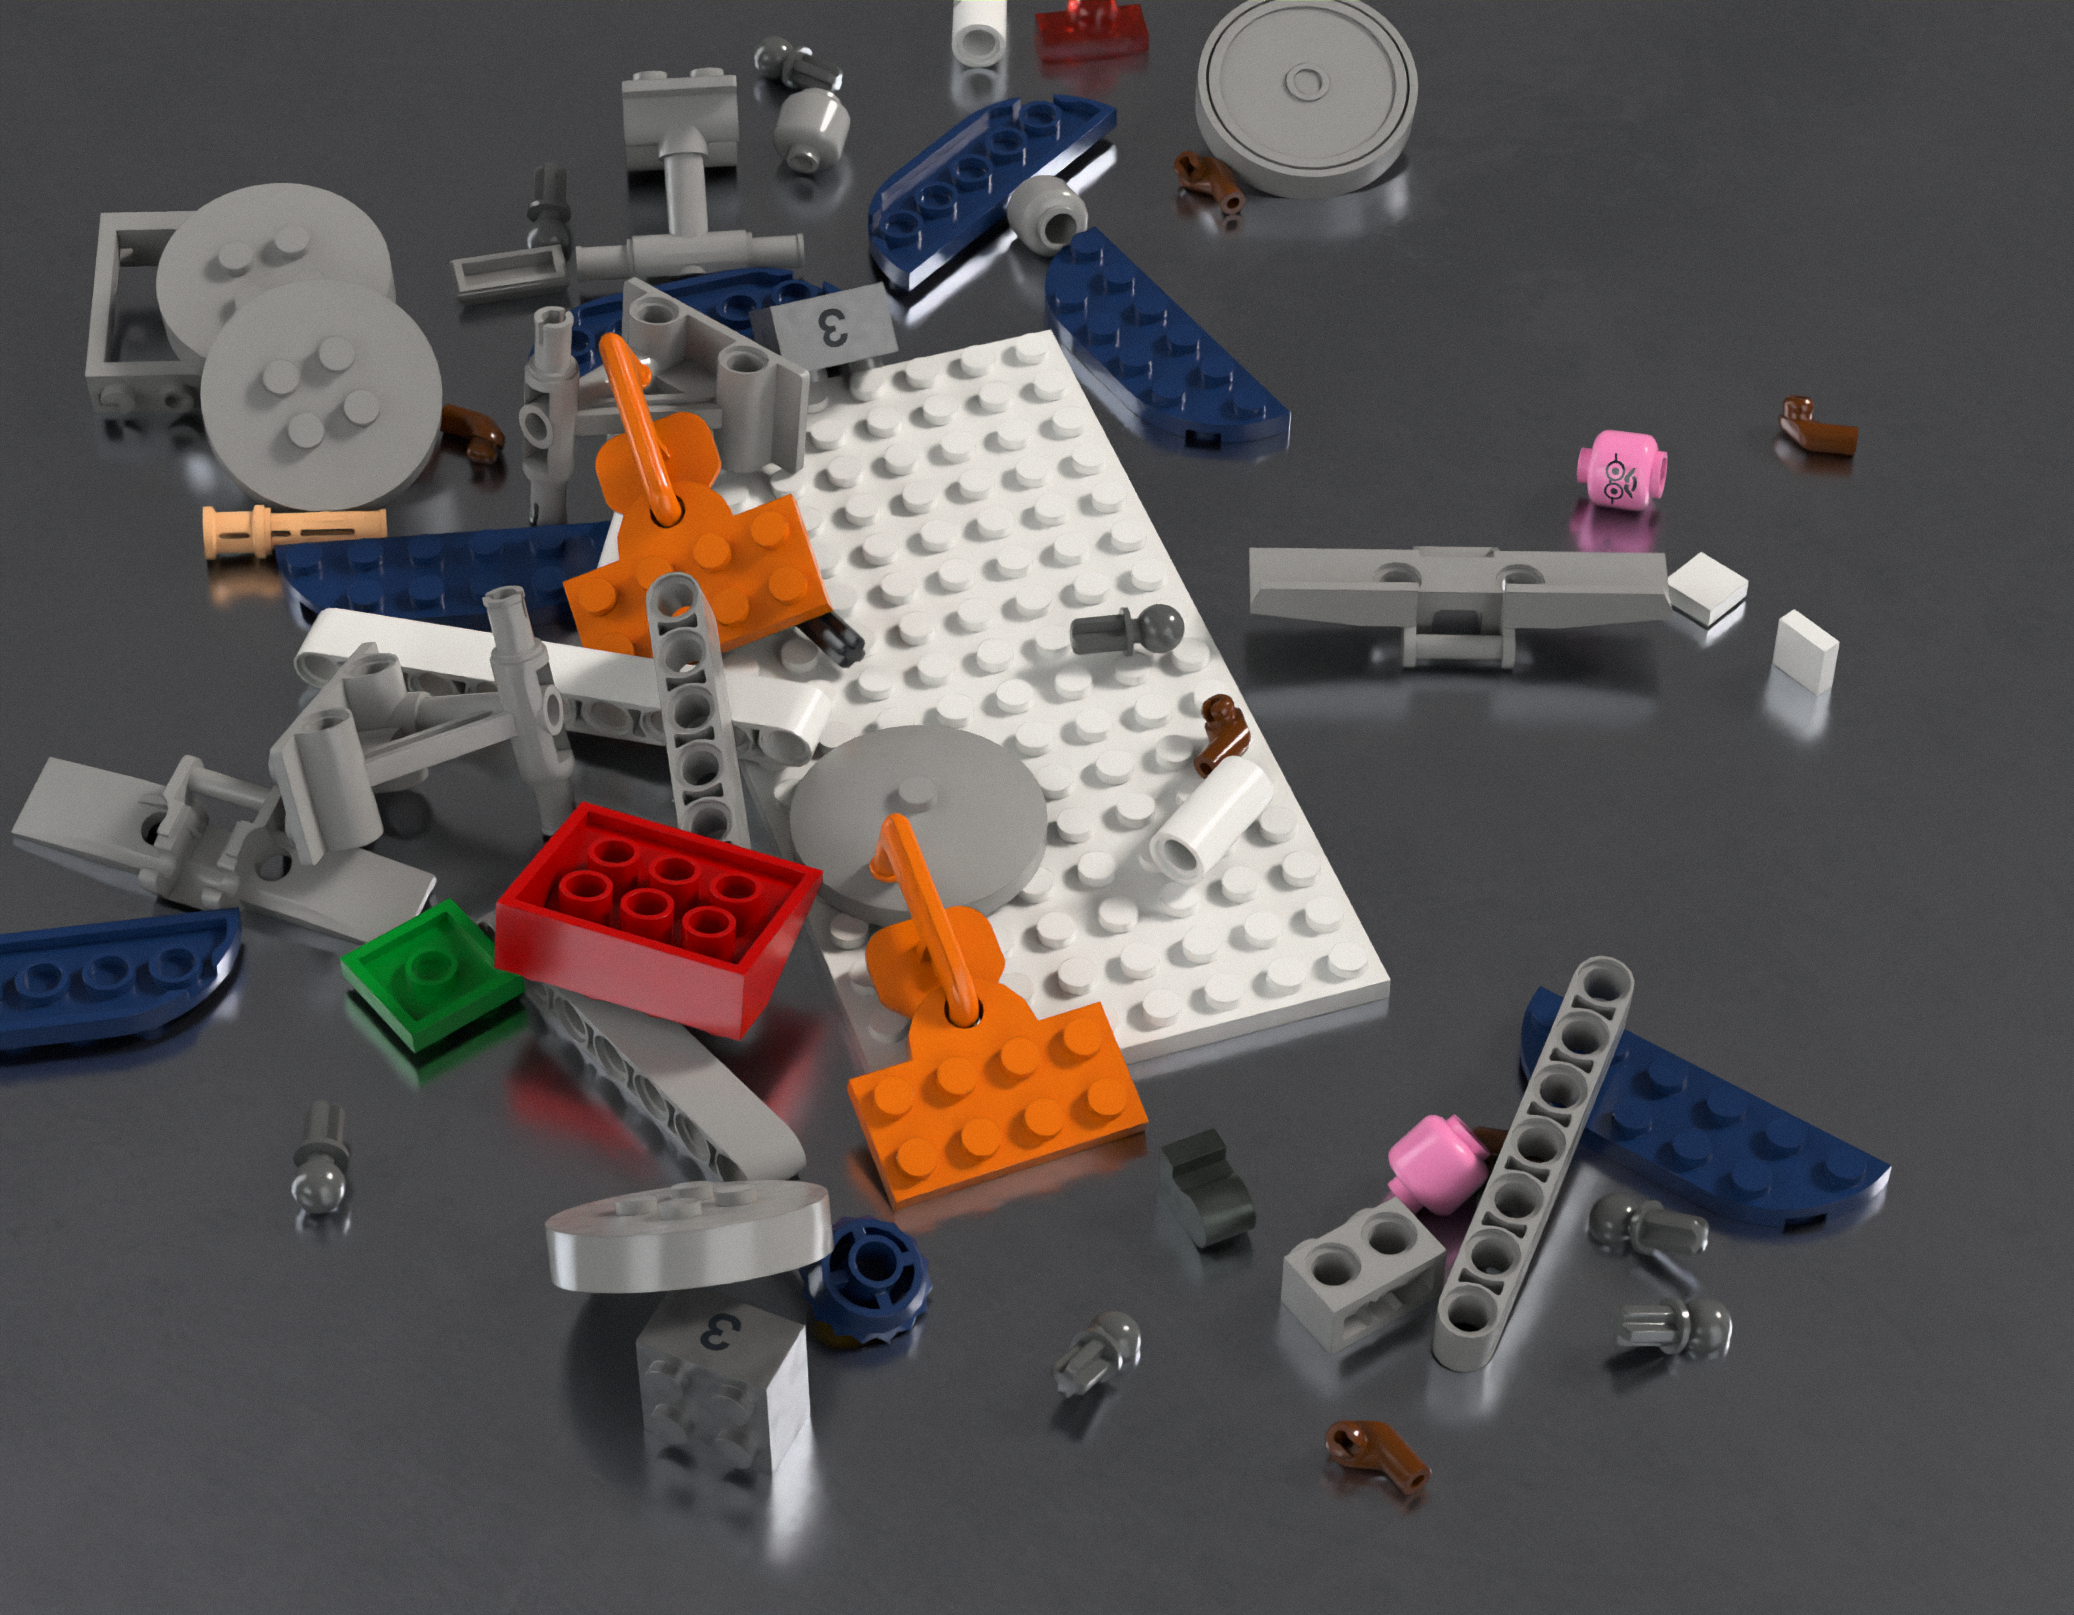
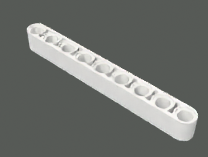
M327 608L322 610L317 616L294 659V668L297 674L308 684L322 689L362 643L375 642L379 653H391L398 657L407 692L426 691L432 697L498 692L489 660L492 649L496 647L493 633L346 609ZM542 641L547 647L554 684L562 698L563 720L566 730L666 747L654 659ZM686 664L680 672L692 670L696 665ZM724 670L737 758L786 767H801L808 764L813 757L832 713V705L829 698L816 687L802 682ZM708 716L695 719L689 724L687 729L701 726Z

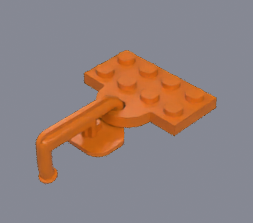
M612 332L602 335L599 341V352L625 433L609 439L601 447L596 457L595 468L607 505L614 512L623 515V519L617 536L619 560L563 582L583 648L654 659L646 610V593L650 585L658 577L669 572L689 574L699 583L717 621L721 654L832 612L833 608L797 501L792 494L734 515L725 499L711 489L721 470V459L709 426L701 417L690 412H678L653 421L643 390L651 382V370L647 365L639 361L621 336ZM691 606L678 609L671 617L684 614ZM693 661L688 664L694 665L699 663V661Z
M900 813L888 815L882 823L875 855L870 861L869 869L871 875L880 882L895 883L898 881L912 919L886 926L877 931L868 942L865 952V964L881 1004L887 1009L912 1020L905 1044L908 1061L849 1079L846 1089L892 1210L902 1209L1145 1131L1149 1123L1148 1117L1101 1002L1038 1021L1025 999L1004 984L998 983L1005 968V959L988 919L979 911L966 906H953L944 909L909 820Z

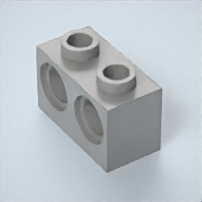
M1395 1196L1373 1209L1365 1208L1356 1212L1345 1224L1318 1239L1311 1238L1298 1244L1283 1259L1281 1301L1326 1352L1332 1356L1440 1296L1444 1286L1447 1250L1402 1201Z

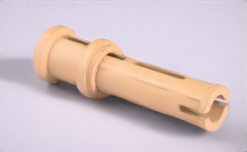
M255 505L253 511L215 512L212 506L203 507L205 560H215L217 554L254 553L257 559L267 558V555H273L275 545L387 537L386 509L376 511L271 513V508H265V505ZM322 529H345V530H322Z

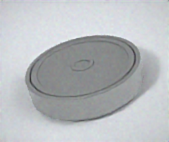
M1248 0L1233 9L1219 22L1203 48L1195 91V113L1202 137L1217 159L1224 161L1229 166L1233 175L1252 187L1272 195L1290 199H1322L1345 195L1359 190L1380 177L1391 167L1405 147L1410 134L1418 97L1416 66L1410 49L1397 29L1379 12L1359 0Z
M269 183L255 185L227 193L207 203L189 216L171 236L160 258L156 276L157 299L167 338L178 358L198 373L200 379H202L208 352L224 324L244 304L271 288L305 279H336L365 286L382 294L396 304L395 282L389 251L375 223L364 211L342 196L318 187L303 184Z
M305 279L285 283L259 294L244 304L224 324L214 339L203 368L200 393L201 409L207 439L215 458L228 478L243 493L258 504L265 505V508H271L276 513L375 511L400 496L417 479L428 463L439 436L442 420V382L436 357L426 336L416 322L393 301L374 290L352 282L336 279Z
M800 1181L685 1182L669 1188L636 1192L586 1203L557 1213L545 1222L551 1281L557 1287L578 1292L644 1293L722 1285L797 1269L825 1258L834 1250L828 1190L818 1184Z

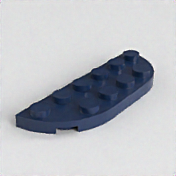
M1053 94V103L1033 101L1021 105L1020 97L996 102L972 113L891 175L875 193L868 212L869 246L875 262L893 283L910 292L1007 214L1008 202L1014 190L1023 181L1036 175L1055 176L1117 126V108L1083 97Z
M1096 226L1075 234L1071 239V244L1063 246L1056 254L1048 268L1045 279V311L1050 327L1057 338L1134 414L1163 431L1184 438L1186 437L1187 430H1193L1201 434H1221V443L1254 441L1290 430L1291 412Z
M740 268L653 286L754 342L749 312L841 291L826 281L822 283L823 288H820L803 280H794V271L779 268ZM623 292L586 302L570 310L574 316L571 355L579 365L580 377L603 365L599 352V341L602 335L612 332L622 337ZM534 346L531 349L529 358L534 354Z
M611 521L362 538L315 543L305 542L275 545V552L282 586L299 609L307 606L319 614L327 608H339L477 631H492L487 609L483 604L482 598L486 597L485 594L496 588L520 586L524 589V600L531 627H537L573 617L563 582L597 569Z
M239 907L0 934V1050L117 1037L137 1032H151L161 1028L165 1023L181 1016L207 998L228 974L235 962L242 938V921Z
M1542 986L1538 988L1530 1000L1522 1021L1519 1062H1522L1528 1082L1532 1077L1564 999ZM1626 1029L1623 1031L1579 1140V1143L1704 1209L1732 1220L1769 1227H1784L1786 1218H1801L1824 1214L1825 1221H1829L1846 1215L1869 1202L1888 1183L1892 1166ZM1570 1050L1576 1054H1587L1580 1050ZM1547 1103L1555 1108H1567L1559 1103Z

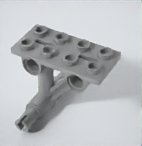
M699 68L690 71V77L667 78V73L663 71H643L633 74V80L623 81V124L627 172L665 170L669 234L632 236V239H627V245L583 248L576 246L578 283L596 280L631 279L633 277L646 283L674 282L740 268L805 270L803 233L791 236L752 238V232H746V230L708 231L704 167L737 166L736 141H739L736 75H724V70L720 68Z
M636 277L625 281L623 287L622 338L635 353L639 361L647 365L652 372L651 382L643 390L652 420L656 421L678 412H690L701 417L709 428L714 430L713 438L721 459V469L728 472L750 473L770 462L792 474L801 470L804 466L810 383L809 372ZM558 306L543 307L534 314V354L525 365L524 406L519 412V424L523 432L522 468L524 474L531 481L528 516L532 523L537 521V526L562 525L567 520V482L572 479L577 467V437L625 433L604 365L580 377L579 365L571 355L574 316L570 311L565 313V308Z
M504 586L487 592L485 594L486 597L482 598L483 604L487 609L496 647L492 649L489 660L498 692L434 697L426 691L407 692L398 657L391 653H379L375 642L362 643L271 747L268 762L269 774L272 782L279 786L286 811V834L289 841L296 846L302 866L316 865L327 851L355 849L377 840L383 834L384 829L374 796L375 793H389L412 788L422 783L428 777L427 767L508 739L511 742L520 778L527 785L532 786L543 834L553 836L577 808L569 778L573 773L576 762L573 751L570 748L563 720L562 698L554 684L547 647L539 638L533 635L524 600L525 593L522 587Z

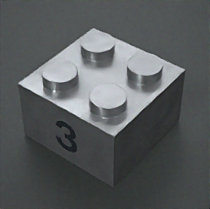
M883 282L749 312L755 342L806 369L810 374V383L828 379L826 367L835 365L838 376L883 367L882 355L898 351Z
M703 1288L667 1291L636 1340L644 1429L653 1432L660 1439L675 1445L686 1444L716 1455L724 1463L739 1469L750 1468L773 1476L810 1414L805 1325Z

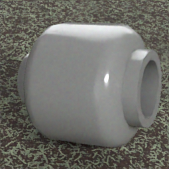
M809 88L792 94L782 104L773 135L774 148L778 155L792 169L798 172L812 173L817 169L831 168L841 158L849 132L850 116L840 100L827 90Z
M1036 175L1023 181L1014 190L1008 202L1007 218L1011 230L1032 252L1042 256H1056L1063 246L1071 244V239L1075 234L1087 230L1088 212L1084 201L1064 180L1052 175Z

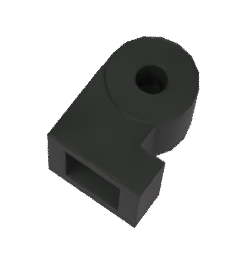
M1215 1128L1159 1148L1158 1192L1189 1237L1200 1248L1252 1230L1256 1225V1213L1249 1191L1226 1160L1227 1147Z

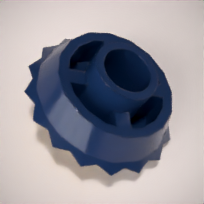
M869 1214L859 1218L842 1216L832 1225L834 1241L832 1253L819 1261L799 1268L798 1272L804 1281L801 1297L813 1305L815 1320L829 1323L836 1336L852 1335L861 1344L874 1338L889 1342L898 1331H911L916 1317L927 1311L926 1296L933 1287L927 1274L929 1261L919 1251L916 1239L902 1232L894 1222L880 1221Z

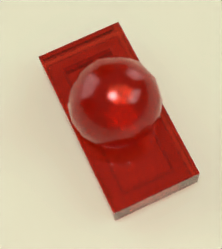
M1068 0L1066 11L1035 14V31L1043 61L1149 51V33L1140 4L1118 6L1116 0Z

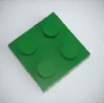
M451 898L340 957L343 977L414 1053L525 992L524 977L494 968L495 944Z

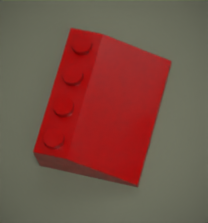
M582 801L497 900L494 968L520 975L530 981L544 982L574 991L590 999L604 1000L644 1012L650 1017L664 1018L704 1030L714 1036L741 1041L769 1002L823 882V870Z

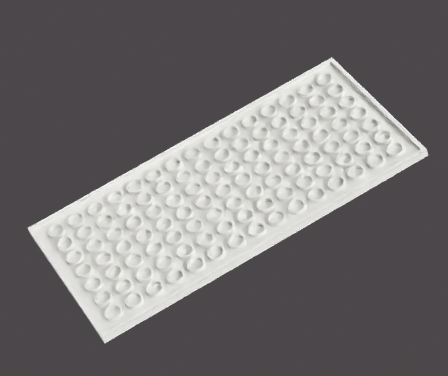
M1051 330L1028 333L1019 337L982 345H973L964 349L919 357L909 361L809 383L804 466L801 470L792 474L772 462L750 473H733L723 469L720 470L711 489L725 499L734 515L792 494L797 501L833 611L865 640L863 649L866 654L861 662H855L849 668L838 666L796 626L722 653L724 670L809 684L821 690L829 698L832 705L831 716L808 764L801 767H786L738 759L742 774L778 858L794 862L790 845L789 826L791 802L805 774L828 752L855 737L885 728L909 725H933L955 728L985 737L1009 750L1019 758L1037 779L1046 801L1048 816L1047 845L1038 871L1026 887L1012 900L984 915L993 928L1005 959V968L998 983L1004 984L1025 999L1038 1021L1101 1002L1124 1061L1128 1065L1389 998L1391 980ZM607 434V441L620 434ZM1154 604H1165L1176 609L1184 621L1185 631L1182 641L1175 649L1167 653H1153L1146 650L1140 643L1134 644L1133 656L1125 657L1123 651L1077 655L1073 652L1070 643L1069 632L1073 620L1077 618L1118 615L1121 607H1128L1131 619H1136L1147 607ZM1216 694H1225L1230 696L1234 701V706L1240 708L1243 712L1251 734L1250 746L1241 757L1252 761L1264 771L1273 787V799L1199 883L1185 885L1172 880L1157 867L1151 857L1149 843L1158 830L1205 780L1197 773L1193 764L1194 759L1210 744L1204 728L1207 721L1201 715V707L1208 698ZM816 895L804 925L865 1073L868 1074L908 1061L905 1044L912 1020L887 1009L881 1004L865 964V952L869 940L877 931L885 926L854 918L839 911Z

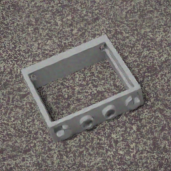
M196 211L101 213L85 379L94 412H121V414H125L131 411H170L183 413L189 410H202L200 376L184 361L111 362L120 267L158 266L164 248L171 236Z

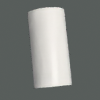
M954 0L952 50L960 62L970 67L984 68L997 63L1003 57L1006 49L1007 0Z
M1240 756L1224 758L1151 838L1149 850L1157 867L1169 878L1181 884L1195 885L1199 883L1272 801L1273 787L1267 775L1260 767L1246 758Z

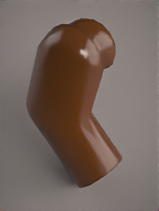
M1192 150L1185 151L1176 158L1174 172L1178 175L1179 182L1185 188L1214 196L1221 211L1225 214H1235L1245 206L1246 197L1229 166L1224 161L1213 157L1200 156L1196 151Z
M449 403L442 408L440 431L470 440L465 451L467 457H470L471 460L487 466L494 464L497 460L498 451L503 450L506 443L505 436L496 422L485 414Z
M1216 694L1208 698L1201 707V715L1207 721L1204 728L1210 744L1194 759L1193 764L1195 770L1203 779H1206L1224 758L1228 756L1241 757L1248 750L1251 743V734L1243 712L1240 708H1236L1233 699L1225 694Z
M1340 1420L1332 1424L1326 1432L1325 1447L1335 1462L1348 1468L1383 1470L1405 1495L1414 1494L1419 1491L1431 1477V1469L1403 1438L1384 1422Z

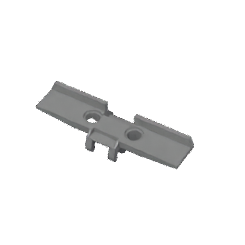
M1413 546L1412 550L1249 548L1251 614L1356 626L1400 627L1402 667H1415L1416 659L1500 660L1501 669H1514L1515 629L1517 628L1559 629L1671 619L1672 613L1665 553L1500 551L1498 547ZM1440 610H1476L1480 625V635L1431 634L1435 613L1440 612Z
M185 755L181 759L167 786L49 757L11 831L14 837L138 875L139 884L142 889L167 900L202 911L239 907L240 912L243 909H247L358 945H364L419 915L437 882L434 874L362 848L327 851L316 865L302 866L296 846L289 841L286 834V811L279 786L274 785L270 789L205 769L201 759L191 755ZM199 793L259 813L254 823L241 820V822L237 821L232 832L207 825L210 818L197 799L196 794ZM161 822L154 845L148 844L146 838L152 826ZM283 855L292 859L290 871L280 880L265 881L260 878L262 865L271 857Z

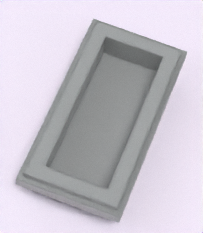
M561 244L449 261L457 300L464 306L563 292L570 285V278Z

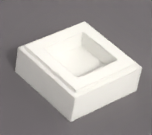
M1700 552L1668 577L1670 601L1673 605L1709 626L1746 597L1749 580Z
M1794 609L1779 619L1772 664L1818 696L1832 687L1840 642Z

